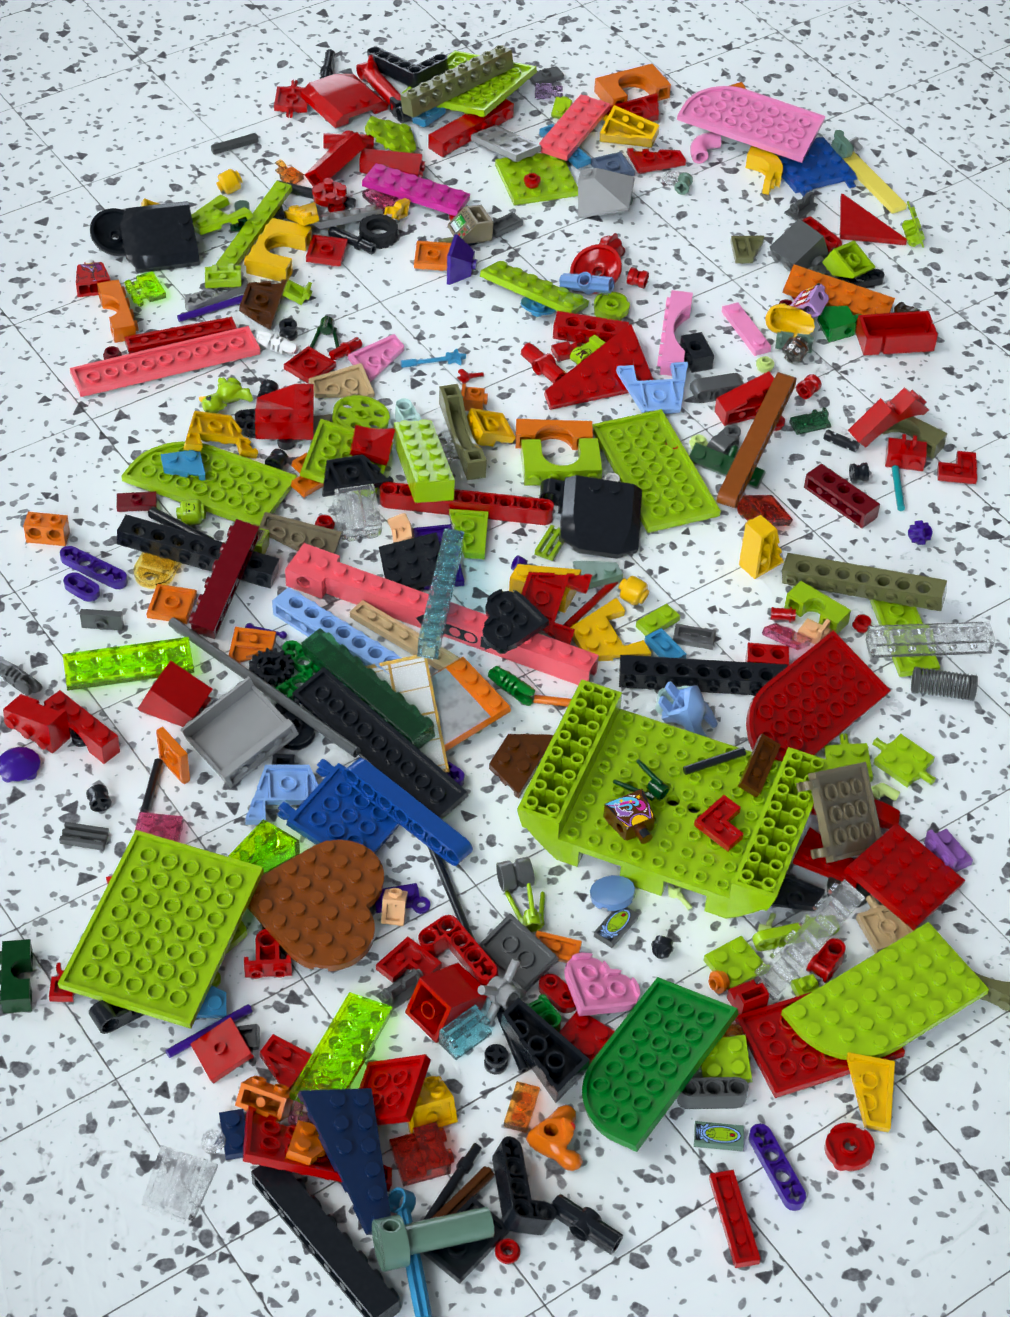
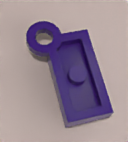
M417 883L382 888V893L374 904L376 914L382 913V900L385 889L399 888L402 891L408 892L406 909L413 908L419 914H424L430 909L429 899L419 896ZM418 903H424L425 906H424V907H418L417 904H418Z

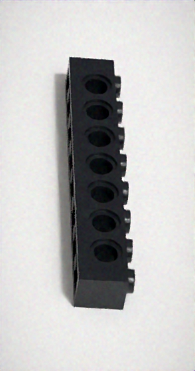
M125 514L117 529V545L213 572V563L221 555L219 553L223 543L221 541ZM253 551L241 581L271 589L278 574L280 558Z
M620 655L619 687L660 690L665 688L666 684L671 681L676 687L698 685L701 692L755 696L766 683L788 666L787 664Z

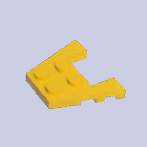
M194 411L183 447L184 450L201 452L202 441H215L222 444H236L239 455L256 459L258 455V450L250 446L251 441L241 434L242 429L231 415Z
M618 598L608 602L570 627L575 629L572 638L577 647L599 655L598 661H613V658H620V655L651 656L652 654L644 640L624 646L611 626L609 620L625 615V610Z

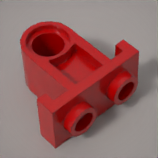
M267 929L259 931L255 939L256 960L249 961V957H244L245 978L258 979L261 977L275 976L281 978L292 976L291 957L286 955V959H280L279 943Z

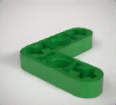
M289 640L282 645V650H285V655H291V660H294V668L299 674L278 685L275 689L287 695L291 700H294L292 693L299 688L295 684L299 682L305 683L313 676V672L317 673L324 666L299 642ZM302 660L310 662L308 665L299 664Z

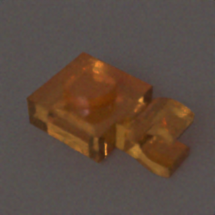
M280 159L275 162L278 166L275 172L279 174V179L282 181L297 184L304 179L302 172L293 166L288 168L283 160Z

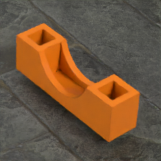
M119 279L97 283L102 308L117 312L109 317L110 330L114 342L125 341L124 337L136 335V331H139L137 320H134L133 309H129L130 302L129 298L126 297L125 287L121 286Z
M516 419L515 448L521 449V440L541 439L542 442L548 439H558L566 442L572 450H578L579 438H593L592 421Z

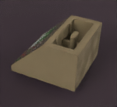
M482 204L465 206L448 223L447 227L452 235H459L467 244L492 241L493 221Z

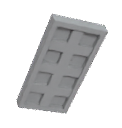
M497 125L471 134V141L515 162L541 152L540 144Z

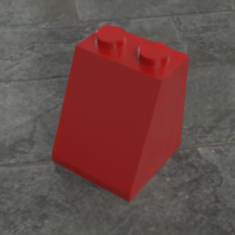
M170 660L137 710L184 727L187 722L201 714L199 712L201 707L205 709L212 699L209 697V694L213 688Z
M455 963L420 977L405 1013L437 1043L482 1010L488 996L480 995L478 987L481 984L463 966Z

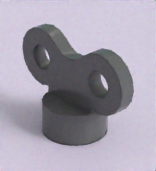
M817 256L811 262L813 271L832 275L822 263L824 260L822 256Z

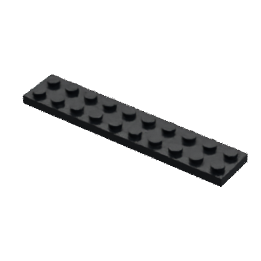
M325 667L321 668L292 693L293 697L298 698L299 703L310 713L361 749L359 754L361 758L371 763L439 818L443 819L468 797V792Z

